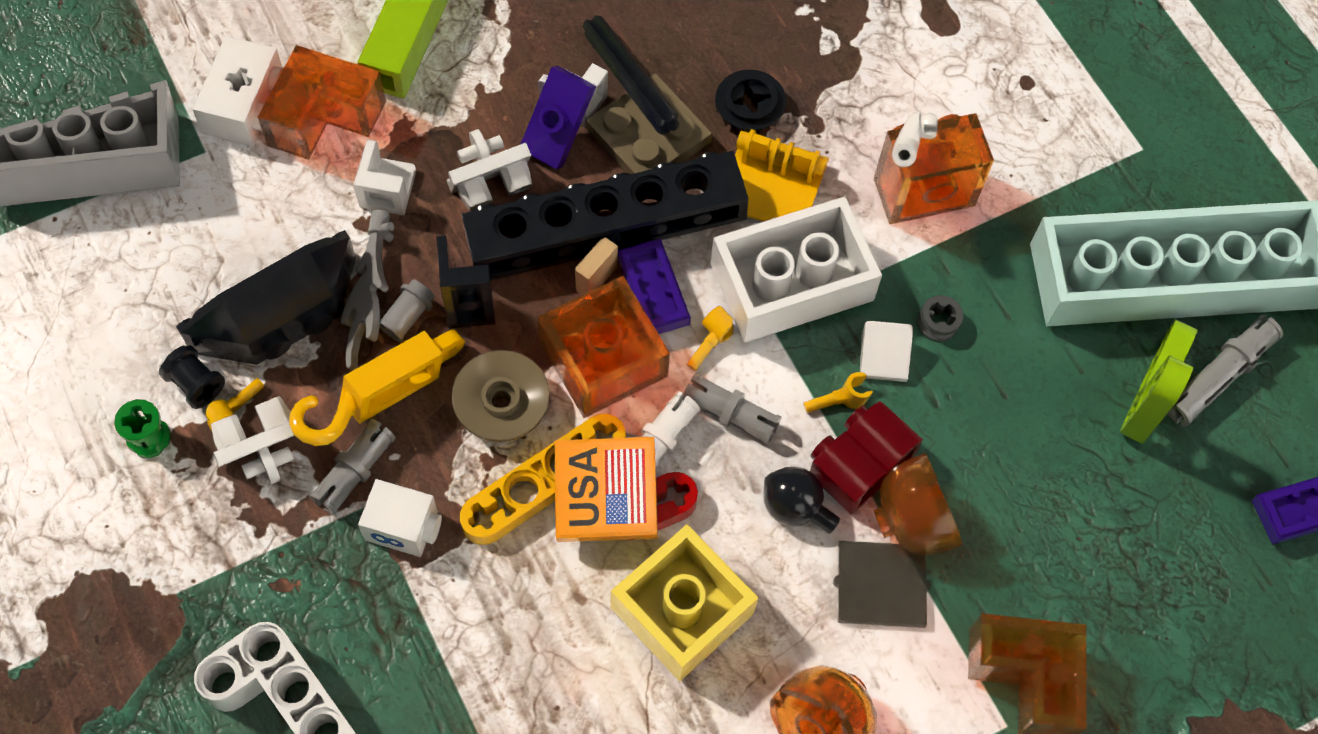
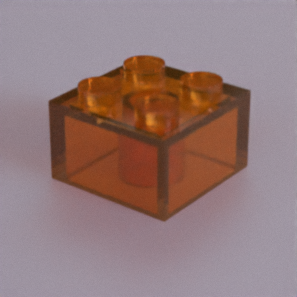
M977 113L963 116L950 114L938 119L937 136L934 139H920L916 160L908 167L898 166L892 158L894 143L904 124L887 131L873 179L889 225L976 206L994 162Z
M624 276L537 317L539 342L583 418L668 377L670 352Z

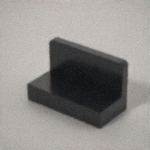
M436 236L440 289L448 328L496 324L488 265L452 268L447 236Z

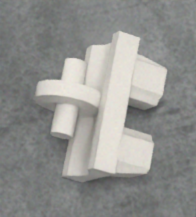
M479 129L469 132L471 146L457 151L461 163L476 158L477 161L448 172L449 179H447V184L451 193L458 191L461 200L469 211H473L481 205L492 203L493 199L485 182L491 178L500 175L508 196L528 190L532 186L531 175L527 165L531 153L527 144L523 143L490 155V153L504 148L503 141L500 135L484 140Z
M280 396L255 406L264 432L246 438L236 414L211 423L214 443L218 450L213 452L218 467L257 452L258 459L242 465L246 478L249 479L265 472L271 485L281 481L276 467L294 460L288 446L271 454L268 447L294 435L289 426V415L291 412Z

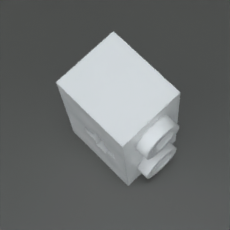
M229 36L224 37L192 109L202 134L254 146L259 132L265 131L269 124L271 116L270 106L275 94H280L286 83V69L282 67L277 48Z

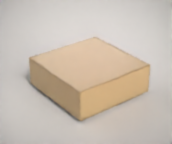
M606 237L601 238L575 268L576 292L588 300L591 299L618 268V246Z

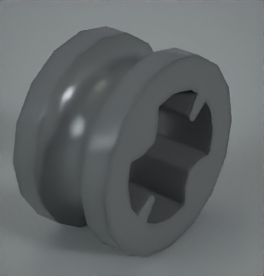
M945 295L933 296L924 303L922 310L919 312L917 318L918 329L929 340L935 342L947 341L957 333L958 328L961 326L964 317L963 310L959 303L951 297ZM934 313L938 316L943 313L949 316L947 323L941 321L936 324L931 318Z

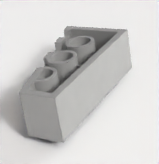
M164 80L150 84L152 91L129 97L128 92L110 96L109 104L83 111L80 105L62 110L63 114L57 119L41 123L35 118L1 128L0 206L180 186L179 115L167 81Z

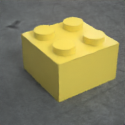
M686 524L611 590V609L680 682L754 614L759 597Z

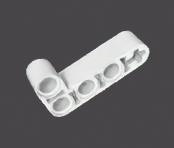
M259 622L250 626L204 658L198 664L194 673V684L197 691L217 710L223 712L234 711L265 691L294 734H315V731L325 723L338 724V734H356L288 636L274 623ZM272 641L280 643V649L273 659L268 661L257 660V652L263 644ZM227 672L235 673L234 683L227 691L216 694L212 692V685L219 675ZM296 682L309 683L308 693L301 701L297 703L285 702V693L292 684Z

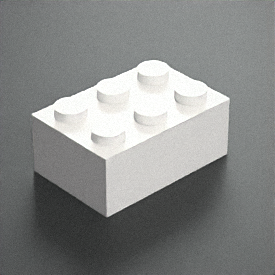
M845 196L713 238L710 264L744 343L872 302L875 299L882 278L880 269Z

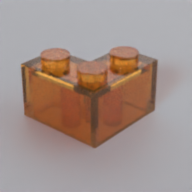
M296 45L257 117L267 146L309 160L327 124L369 137L386 104L381 74L379 71Z
M982 613L969 629L968 679L1019 685L1018 734H1081L1086 730V624Z

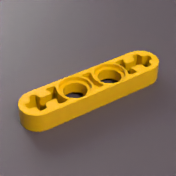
M598 414L589 418L558 440L596 439L595 432L601 430L605 435L613 432V438H626V431L622 421L616 416ZM555 442L471 497L463 505L460 511V523L467 539L478 545H489L555 502V473L550 467L552 460L555 458ZM528 481L537 487L538 494L532 502L520 504L511 498V488L518 482ZM502 496L506 509L512 514L506 517L502 508L491 516V528L485 529L481 524L473 528L472 526L475 523L473 514L481 511L485 516L491 514L498 509V502L495 498Z

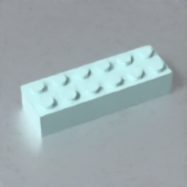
M1318 200L1043 217L1030 243L1046 326L1318 309Z

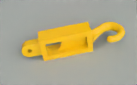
M454 329L441 334L433 340L425 331L417 334L343 376L338 409L327 428L315 430L308 427L304 422L303 416L305 412L318 405V398L316 396L310 395L295 403L289 415V426L293 435L303 443L313 446H323L335 442L344 432L352 416L361 424L438 379L441 363L455 356L464 347L465 340Z

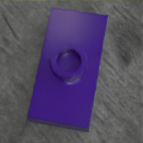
M560 66L551 67L521 144H527L531 156L555 169L564 166L596 85Z
M661 238L618 250V264L645 338L689 326L691 317Z
M1318 477L1258 494L1251 500L1272 545L1318 531Z

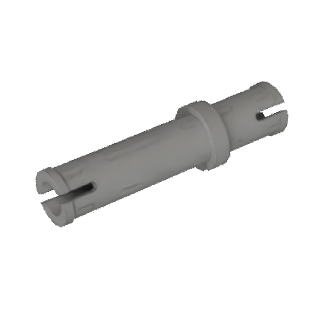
M1260 315L1243 334L1237 338L1229 339L1221 347L1222 352L1187 384L1178 401L1167 415L1175 423L1178 424L1180 422L1181 426L1187 427L1234 380L1243 373H1250L1258 365L1257 360L1261 355L1283 337L1281 326L1273 318L1270 317L1267 320L1266 315Z

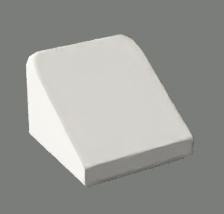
M867 321L861 334L860 372L867 375L866 379L907 382L913 326L877 321Z

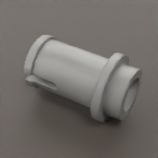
M414 279L408 285L403 284L400 287L402 294L383 318L380 319L379 328L398 342L404 339V335L424 310L430 311L433 308L431 301L435 298V295L425 285Z

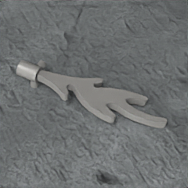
M380 209L371 212L368 228L369 241L360 262L355 268V272L362 276L350 293L341 318L342 324L351 327L346 348V367L352 371L358 368L359 347L365 329L367 339L373 342L378 339L380 307L376 290L380 289L383 292L388 290L383 272L382 248L383 239L387 242L393 240L394 235L390 231L394 230V224L389 222L390 214Z

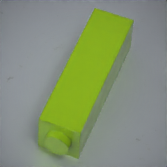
M448 0L385 1L357 62L364 88L405 99Z

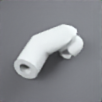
M918 111L908 116L894 143L892 158L895 164L900 167L912 165L916 160L920 139H934L937 136L938 120L935 114H921V111Z

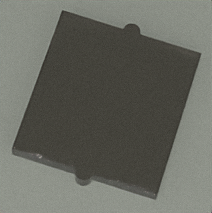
M857 541L838 542V575L833 580V585L838 588L837 623L926 628L927 592L931 588V582L926 580V545Z

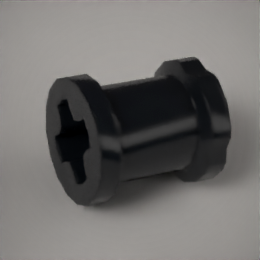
M183 345L172 351L159 368L160 377L165 382H173L186 395L187 404L194 409L202 408L212 402L225 385L224 376L217 371L211 372L198 359V352L191 345Z

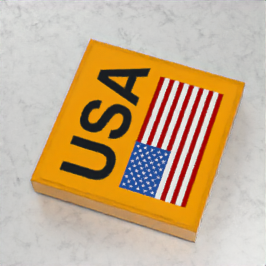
M654 437L555 440L557 542L658 538Z

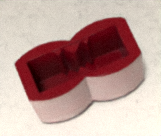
M878 401L869 409L864 405L860 406L846 420L844 427L847 431L836 439L831 435L827 436L815 447L810 455L814 460L810 472L819 479L823 489L851 515L907 465L918 453L923 441L916 432L882 401Z

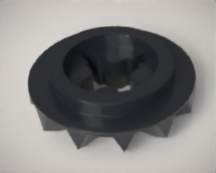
M740 70L728 75L718 86L715 96L716 112L722 116L725 126L731 124L737 127L739 132L753 129L760 135L765 128L770 126L776 127L779 119L785 113L786 95L781 84L771 75L758 70ZM745 91H747L748 97H751L753 102H759L756 113L750 111L747 105H743Z

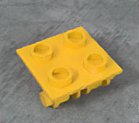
M753 129L750 132L741 131L736 143L737 151L735 157L748 195L747 217L764 222L812 207L829 158L820 155L821 151L816 150L814 153L794 147V142H789V145L781 143V138L777 137L776 140H772L756 134V130Z

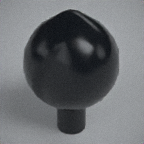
M790 466L771 472L765 477L763 492L765 507L770 516L777 522L786 526H802L812 521L828 534L832 533L839 524L841 518L822 505L824 500L823 487L819 479L812 472L805 468Z

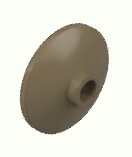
M508 350L490 351L473 358L460 370L452 388V404L457 419L471 434L487 441L507 442L527 435L539 425L548 409L549 386L541 368L527 356ZM499 397H506L511 401L504 408L495 407L493 402Z

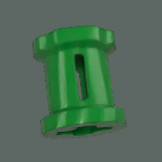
M143 399L128 401L115 414L114 425L117 433L122 439L126 440L128 448L139 457L152 458L158 456L170 444V428L166 422L161 420L160 412L153 403Z

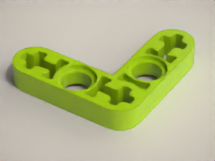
M1176 319L1172 322L1121 426L1120 434L1143 444L1178 401L1193 371V366L1184 363V360L1195 339L1197 329Z

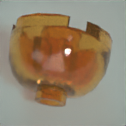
M926 453L904 461L886 475L879 490L882 507L873 510L884 538L894 535L903 549L915 555L931 556L961 546L963 541Z
M819 665L798 671L780 687L770 700V715L779 734H876L877 712L866 686L857 676L838 668Z

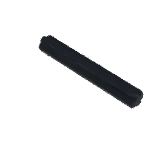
M597 15L592 20L586 19L583 24L585 37L657 133L666 135L671 130L675 131L679 126L677 112L603 17Z

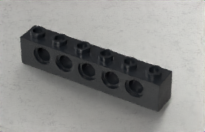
M734 151L724 153L709 152L694 160L677 164L666 162L655 166L651 170L634 174L618 173L611 176L608 180L587 185L576 183L553 193L544 195L528 194L518 199V201L497 206L492 204L481 205L471 212L462 213L461 216L473 266L488 265L491 281L584 259L601 238L603 239L604 237L616 244L618 250L659 238L664 240L747 220L748 195ZM690 189H699L703 191V193L699 195H690L687 194L686 191ZM647 199L659 202L652 206L641 204L642 201ZM601 210H611L614 212L609 216L596 215ZM558 220L569 222L563 227L551 226L553 222ZM511 231L524 232L516 238L505 237Z

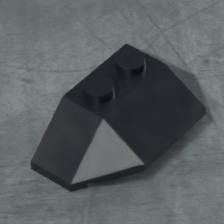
M344 230L332 237H325L307 244L215 296L199 308L191 319L187 318L176 325L186 346H193L197 350L198 355L258 365L266 359L273 360L282 356L290 349L292 344L304 337L317 335L325 331L332 324L333 320L340 317L355 265L356 257L349 235Z

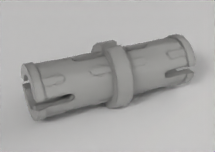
M698 373L693 375L691 378L693 383L692 385L688 383L682 398L683 401L686 396H689L699 405L700 409L718 417L719 424L726 428L731 424L762 440L765 444L771 441L772 433L775 434L782 416L775 415L744 399L745 393L737 389L732 393L701 377Z
M374 419L367 423V427L346 452L340 451L334 458L336 465L315 491H312L309 495V498L318 507L323 504L325 506L324 511L334 516L337 513V509L359 482L365 483L371 476L369 469L390 443H393L396 439L387 427L381 432L379 428L382 424Z

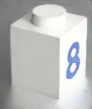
M375 479L358 526L365 541L421 557L426 543L433 544L440 530L442 515L437 514L438 511L433 495Z

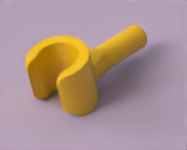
M721 306L710 311L702 321V325L710 334L704 339L703 343L686 364L693 371L699 368L710 351L718 343L727 341L733 335V318Z
M855 372L847 378L841 389L803 402L806 413L842 403L849 408L858 409L867 402L873 391L858 393L852 387L862 384L867 375L862 372Z
M256 378L229 400L219 399L211 402L206 409L207 424L211 431V423L234 415V412L239 410L241 406L264 388V384Z

